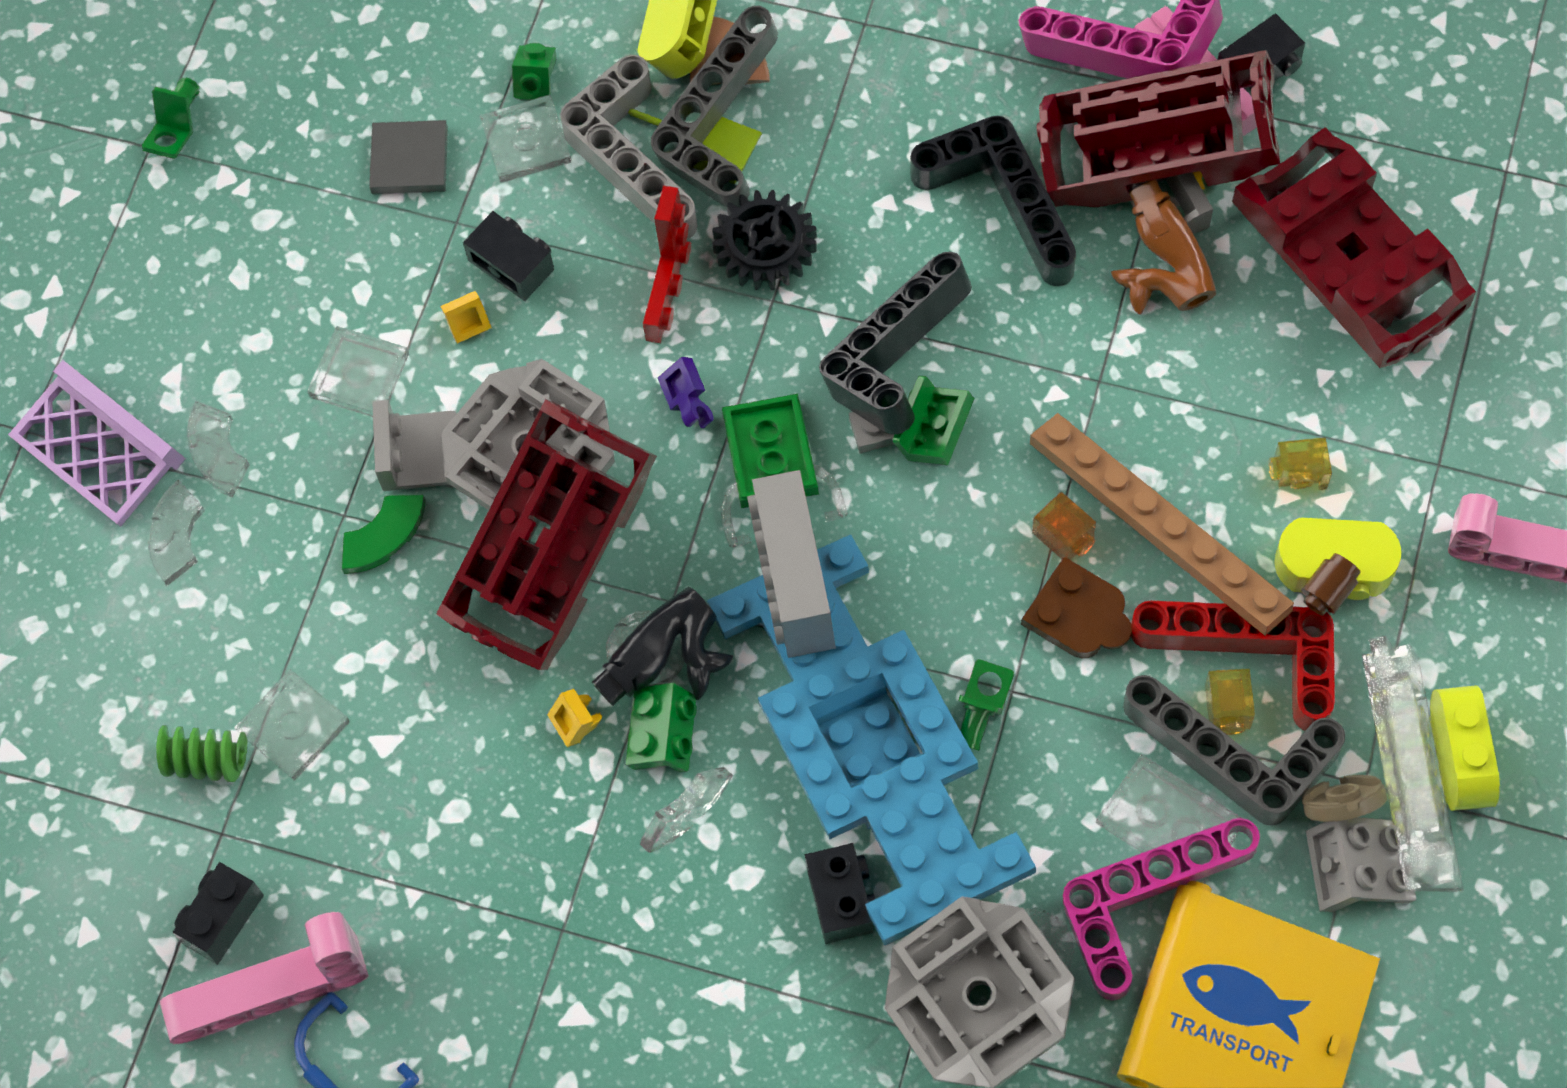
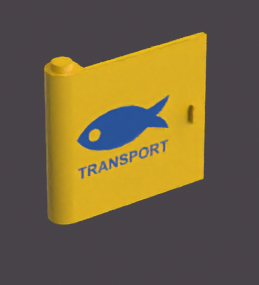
M1189 881L1187 885H1179L1124 1051L1117 1078L1137 1088H1343L1380 958L1211 892L1212 888L1204 883ZM1332 1037V1040H1331V1043H1330V1046H1329V1052H1328V1054H1327L1328 1044H1329L1330 1038Z

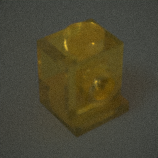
M1326 437L1278 442L1274 457L1269 458L1271 480H1277L1278 487L1290 486L1292 489H1304L1312 486L1314 483H1318L1319 490H1327L1332 476V469Z

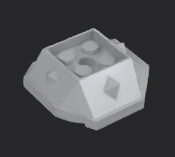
M543 359L529 362L527 366L509 368L489 374L441 432L447 483L489 510L545 399L565 407L610 432L604 398ZM564 424L547 441V443L604 473L615 462L612 449Z
M961 896L892 947L885 1010L934 1080L981 1088H997L1065 1039L1075 978L1024 908ZM977 985H987L992 990L990 1001L983 1006H975L970 1002V992Z

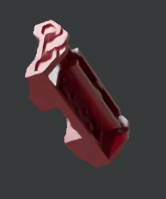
M1267 50L1044 96L1039 105L1040 122L1037 123V135L1041 144V166L1046 190L1055 207L1071 205L1098 208L1132 201L1129 193L1133 190V184L1197 171L1201 172L1207 186L1247 179L1268 166L1280 164L1272 89L1275 83L1274 66ZM1253 87L1251 89L1252 104L1261 147L1244 150L1240 89ZM1077 122V125H1073L1074 138L1083 152L1084 182L1065 185L1061 166L1060 133L1064 125Z
M1325 127L1312 135L1294 155L1263 175L1251 176L1235 186L1232 203L1379 368L1398 363L1410 353L1416 354L1424 349L1434 336L1449 328L1471 306L1476 291L1468 283L1454 256L1428 228L1416 236L1375 192L1373 186L1377 172L1352 145L1334 136ZM1326 153L1330 156L1332 160L1303 178ZM1443 280L1452 290V295L1435 312L1406 332L1391 335L1386 330L1391 326L1395 316L1401 320L1411 312L1415 298Z
M545 399L436 614L451 626L464 633L472 634L471 638L491 648L495 646L499 652L537 670H548L554 657L569 637L588 600L582 594L615 529L617 527L625 528L643 493L651 467L657 456L593 424L565 407ZM564 424L577 432L589 436L594 441L633 459L634 477L630 485H627L547 443V441ZM540 521L550 525V529L543 527L536 543L531 541ZM473 589L481 593V598L503 606L502 609L513 615L525 616L554 632L551 639L535 650L479 622L468 614Z

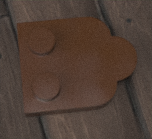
M1063 557L1021 619L1022 626L1077 658L1092 657L1102 647L1118 649L1129 641L1132 633L1131 622L1124 614L1125 598L1122 592L1114 585L1066 557Z

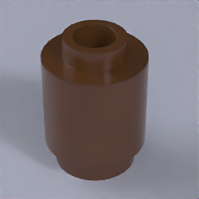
M1334 553L1330 559L1323 560L1301 591L1306 596L1303 601L1304 604L1321 616L1326 612L1335 614L1358 584L1356 578L1361 571L1348 559Z

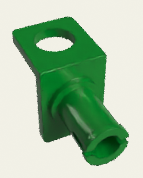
M185 77L180 78L173 91L154 87L152 98L156 124L142 143L143 151L172 159L179 155L193 133L190 105L200 93L198 91L199 85L194 80ZM162 136H172L176 139L174 144L166 147L155 143Z
M981 659L976 660L965 695H960L958 701L964 703L963 707L967 708L960 731L968 746L978 751L980 750V744L989 717H994L995 714H1002L1014 677L1013 670ZM987 672L997 674L1002 683L999 692L992 696L982 694L978 688L980 676Z

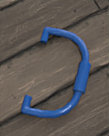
M334 992L327 993L308 1011L298 1025L294 1040L296 1060L304 1071L303 1077L314 1088H338L315 1064L312 1065L306 1056L304 1045L307 1030L325 1009L332 1005L340 1014L347 1010L348 1006ZM402 1063L397 1068V1071L406 1081L399 1088H414L419 1082V1077L405 1063Z

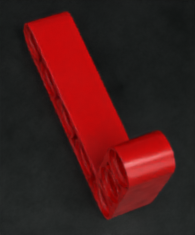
M1151 600L1142 602L1134 610L1131 623V638L1135 644L1142 648L1292 655V715L1296 725L1304 731L1317 719L1330 718L1334 709V624L1328 612L1321 616L1309 607L1293 606V611L1276 625L1280 629L1281 634L1269 635L1267 633L1263 635L1225 603ZM1147 619L1153 620L1159 625V628L1147 630L1141 626L1140 622ZM1185 621H1191L1196 623L1200 630L1189 632L1183 629L1180 624ZM1233 623L1241 631L1231 634L1226 632L1221 625ZM1308 626L1316 627L1322 635L1320 637L1309 636L1303 628ZM1314 664L1322 670L1323 674L1310 675L1303 666ZM1309 702L1316 703L1323 709V713L1312 714L1305 709L1304 704Z

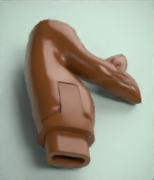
M1157 180L1148 181L1129 193L1135 205L1132 213L1136 216L1137 231L1143 243L1150 251L1175 269V272L1159 268L1144 270L1132 268L1111 271L1112 277L1118 284L1130 288V301L1135 312L1139 315L1143 313L1154 290L1164 293L1180 311L1194 309L1212 299L1216 295V288L1207 260L1187 222L1175 204L1170 200L1168 192H1162Z

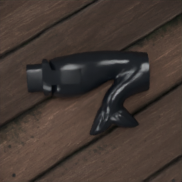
M687 587L659 606L634 629L610 657L609 663L602 665L604 671L592 681V684L612 706L625 695L631 697L634 694V690L638 691L647 687L661 674L668 661L675 638L680 634L681 651L684 662L687 665V676L696 700H699L708 688L710 674L727 667L731 663L733 655L705 649V638L717 616L699 593L693 588Z

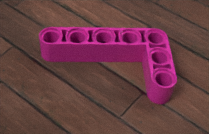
M1180 0L1162 35L1039 6L1025 10L1020 15L1018 22L1026 50L1030 54L1128 79L1200 64L1222 23L1223 14L1220 0Z
M1243 818L1232 819L1076 877L1067 883L1063 891L1064 910L1093 985L1100 996L1108 1000L1121 999L1129 992L1132 983L1131 967L1109 913L1175 889L1179 885H1186L1189 881L1202 879L1252 859L1257 851L1260 839L1259 831L1254 823ZM1234 832L1245 833L1250 838L1251 845L1244 850L1235 849L1229 844L1228 837ZM1194 847H1205L1211 853L1212 859L1206 864H1195L1189 858L1188 852ZM1156 861H1164L1170 865L1173 873L1166 879H1156L1149 872V867ZM1120 875L1126 876L1132 881L1133 888L1126 894L1115 893L1109 886L1112 878ZM1078 890H1085L1093 896L1094 901L1088 908L1079 909L1072 905L1070 897ZM1093 929L1103 930L1109 936V942L1103 948H1092L1085 941V936L1089 931ZM1114 968L1121 971L1125 977L1124 983L1118 988L1106 987L1100 978L1105 970Z

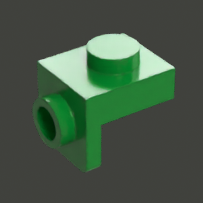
M540 43L519 45L512 64L514 98L546 101L550 99V77L556 63V47H545Z

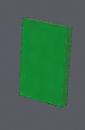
M798 394L722 407L741 509L749 507L747 496L755 495L752 479L800 470L805 496L819 495Z

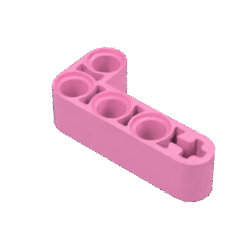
M1467 494L1462 497L1454 515L1448 553L1451 556L1463 561L1567 583V530L1497 515L1498 502L1484 494Z

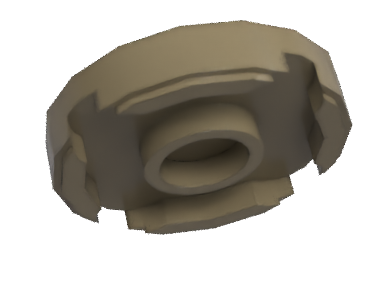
M1370 775L1343 776V778H1339L1340 784L1330 787L1329 781H1324L1308 789L1302 796L1305 816L1311 820L1321 822L1357 818L1377 810L1387 801L1384 783L1382 784L1379 778Z

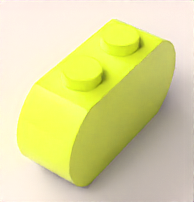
M649 0L637 49L639 56L670 79L681 78L690 73L705 56L717 0Z
M1297 518L1284 529L1276 550L1274 564L1281 582L1293 592H1302V588L1323 560L1330 559L1334 553H1337L1348 559L1361 571L1356 578L1358 584L1347 598L1364 600L1370 596H1378L1390 586L1401 560V546L1395 533L1382 522Z
M1474 685L1433 690L1430 700V719L1445 799L1449 808L1452 811L1497 806L1500 794L1499 771L1481 689Z

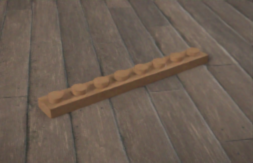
M1059 413L1055 414L1030 435V445L1263 635L1269 633L1293 611V601Z

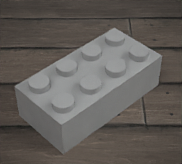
M800 470L752 479L755 495L747 496L776 643L777 645L785 643L788 658L836 649L830 608Z

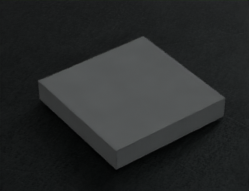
M446 120L372 123L369 183L371 194L446 191L448 135Z

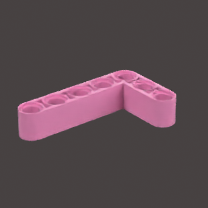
M340 912L321 914L305 923L310 946L167 995L160 1000V1006L170 1043L182 1044L194 1041L364 981L368 977V972L357 935Z

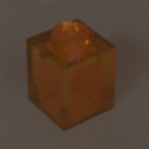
M1060 492L1033 518L1032 533L1061 559L1066 557L1071 560L1075 555L1082 557L1094 545L1096 521L1063 492Z

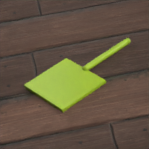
M633 108L628 110L630 116L659 126L662 122L661 119ZM721 117L702 144L743 171L762 132ZM701 161L694 166V169L703 171L707 167L708 162ZM734 180L729 182L732 184H736L737 181Z

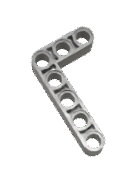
M627 55L618 60L563 106L560 118L565 140L654 224L661 193L655 196L647 194L653 191L662 192L663 185L679 188L680 201L686 205L684 222L689 224L687 237L689 239L696 233L698 227L695 205L692 198L614 127L616 123L628 114L629 109H635L647 99L652 89L646 60L639 55ZM633 77H638V79L636 80H628ZM604 100H612L608 103H601ZM578 122H583V123H584V124L579 125V126H574V124H575V123H578ZM602 145H609L605 149H598ZM627 168H634V169H635V170H633V171H631V172H622L623 170H625V169H627Z

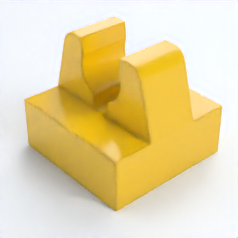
M476 291L440 306L457 344L492 328Z
M575 689L562 692L547 714L566 747L580 743L584 736L594 730L602 719L601 713L590 715L586 709L592 700L591 697L587 694L578 695Z

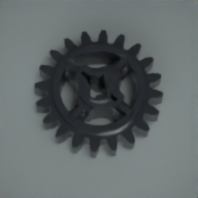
M755 190L753 201H749L742 194L740 195V207L728 203L727 212L729 216L718 214L719 227L712 229L713 239L715 240L712 242L713 252L718 254V266H726L728 278L739 274L740 286H744L749 279H752L755 290H759L763 281H767L769 288L775 290L776 279H781L788 286L790 285L789 273L802 277L803 268L801 264L806 266L812 265L811 253L817 252V242L814 240L817 238L816 226L812 225L811 213L803 214V203L801 201L790 206L789 194L784 195L780 201H777L775 190L769 192L767 199H762L759 190ZM783 224L794 234L795 240L793 243L787 241L786 235L782 233L781 227ZM736 238L742 239L744 245L748 247L749 252L747 256L742 254L735 246Z

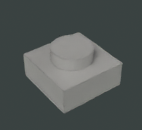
M854 412L849 413V421L859 454L894 445V434L882 431Z

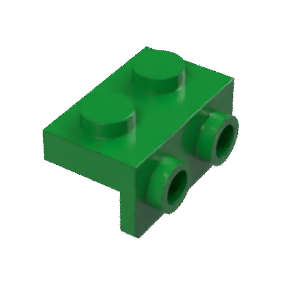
M918 376L913 389L908 395V401L915 416L914 423L907 431L894 434L893 443L908 461L948 465L975 398L968 390L935 387L927 376Z
M675 683L647 686L638 691L634 690L626 766L634 770L669 766L678 772H687L689 770L690 756L693 750L694 718L697 712L694 694Z

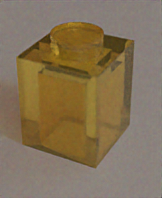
M1250 669L1209 671L1205 682L1209 721L1227 735L1240 734L1246 729H1251L1255 710Z

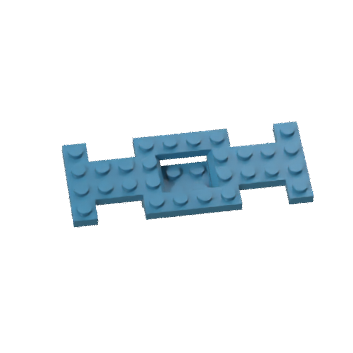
M850 534L817 549L831 613L836 649L788 658L785 643L779 645L776 643L763 575L707 600V603L716 614L717 619L715 621L725 639L762 623L792 682L758 697V702L829 840L865 823L867 829H871L900 883V888L865 904L866 911L886 946L909 935L961 896L981 900L1035 874L1036 866L1017 832L981 849H978L944 787V785L978 769V762L906 632L902 630L867 646L836 590L837 587L869 573L868 564ZM887 688L923 753L920 754L918 748L916 747L894 704L892 703L889 695L887 694Z

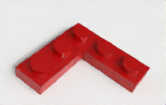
M663 185L654 218L660 260L643 320L646 341L660 344L664 330L670 331L672 326L674 309L670 308L673 297H679L683 281V276L679 274L682 263H688L691 253V242L687 241L689 224L684 222L686 205L680 201L679 188Z

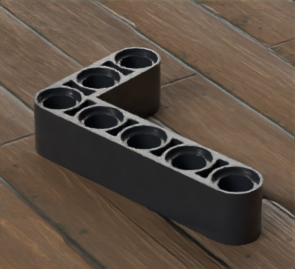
M997 115L991 116L921 142L913 148L910 155V177L913 184L923 190L935 189L988 169L1042 279L1052 286H1062L1071 281L1075 269V246L1013 124L1007 118ZM992 138H1000V139H1002L1003 141L994 142V141H991L990 139H992ZM966 151L968 154L958 155L956 152ZM931 164L933 167L923 168L921 165ZM1007 168H1015V169H1017L1018 171H1017V172H1008V171H1006L1005 169H1007ZM1023 198H1029L1034 201L1030 203H1025L1020 200ZM1042 228L1050 232L1041 234L1036 232L1035 230ZM1059 259L1066 263L1062 265H1056L1051 263L1050 261Z
M943 252L932 258L820 362V373L832 398L888 434H900L907 431L913 425L915 416L903 387L883 373L971 292L970 279L962 259L957 253Z

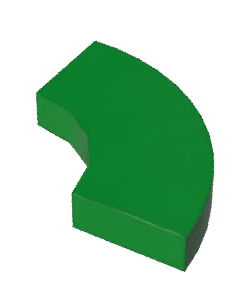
M424 495L384 496L381 510L372 522L359 530L344 532L343 573L353 574L376 568L389 561L390 557L406 542H410L423 518L426 502Z

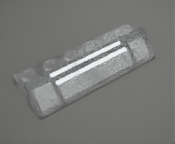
M1386 636L1369 639L1371 653L1362 655L1391 816L1395 828L1394 832L1398 845L1400 865L1402 866L1405 891H1463L1419 656L1410 644L1394 648Z

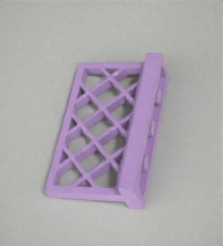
M62 360L53 371L58 375L57 378L8 435L121 527L170 467L177 470L186 458ZM64 390L70 395V411L53 413L52 402ZM78 402L82 404L85 408L79 409ZM95 415L97 417V433L80 435L79 417ZM71 419V437L54 439L53 421ZM45 422L44 441L30 443L23 437L33 424ZM105 424L108 425V426H109L111 429H113V430H111V431H106V426H105ZM124 438L125 455L107 457L106 439ZM98 440L99 458L81 461L80 443ZM72 444V462L57 465L54 461V447ZM133 446L140 452L133 453ZM46 448V455L42 453L39 449ZM150 459L156 464L146 478L134 479L133 461ZM125 462L126 481L108 483L107 465ZM99 466L100 485L84 487L81 483V469ZM73 470V477L66 471ZM126 489L127 501L116 513L109 507L108 491ZM100 492V499L97 498L93 493Z

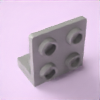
M388 400L372 401L375 473L382 490L391 491L450 485L445 478L441 432L454 418L456 412L452 410L400 416L399 413L393 414Z
M1357 817L1343 821L1323 822L1306 831L1320 911L1334 912L1359 900L1411 903L1416 900L1403 825L1400 821Z

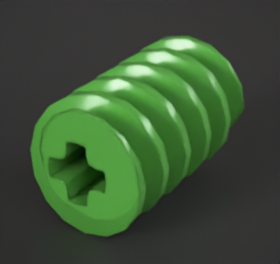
M162 725L158 731L156 741V757L159 771L164 777H170L176 772L179 778H188L192 773V776L199 780L204 779L208 775L212 781H218L224 776L227 782H235L239 778L246 761L247 736L242 731L237 742H233L231 731L225 730L221 741H217L215 729H209L205 740H201L199 728L194 727L189 738H185L183 726H177L173 737H169L167 725Z

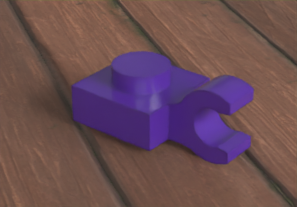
M680 357L657 379L670 410L681 411V418L686 427H691L698 421L700 428H705L714 420L710 408L699 399V396L706 390L693 359Z

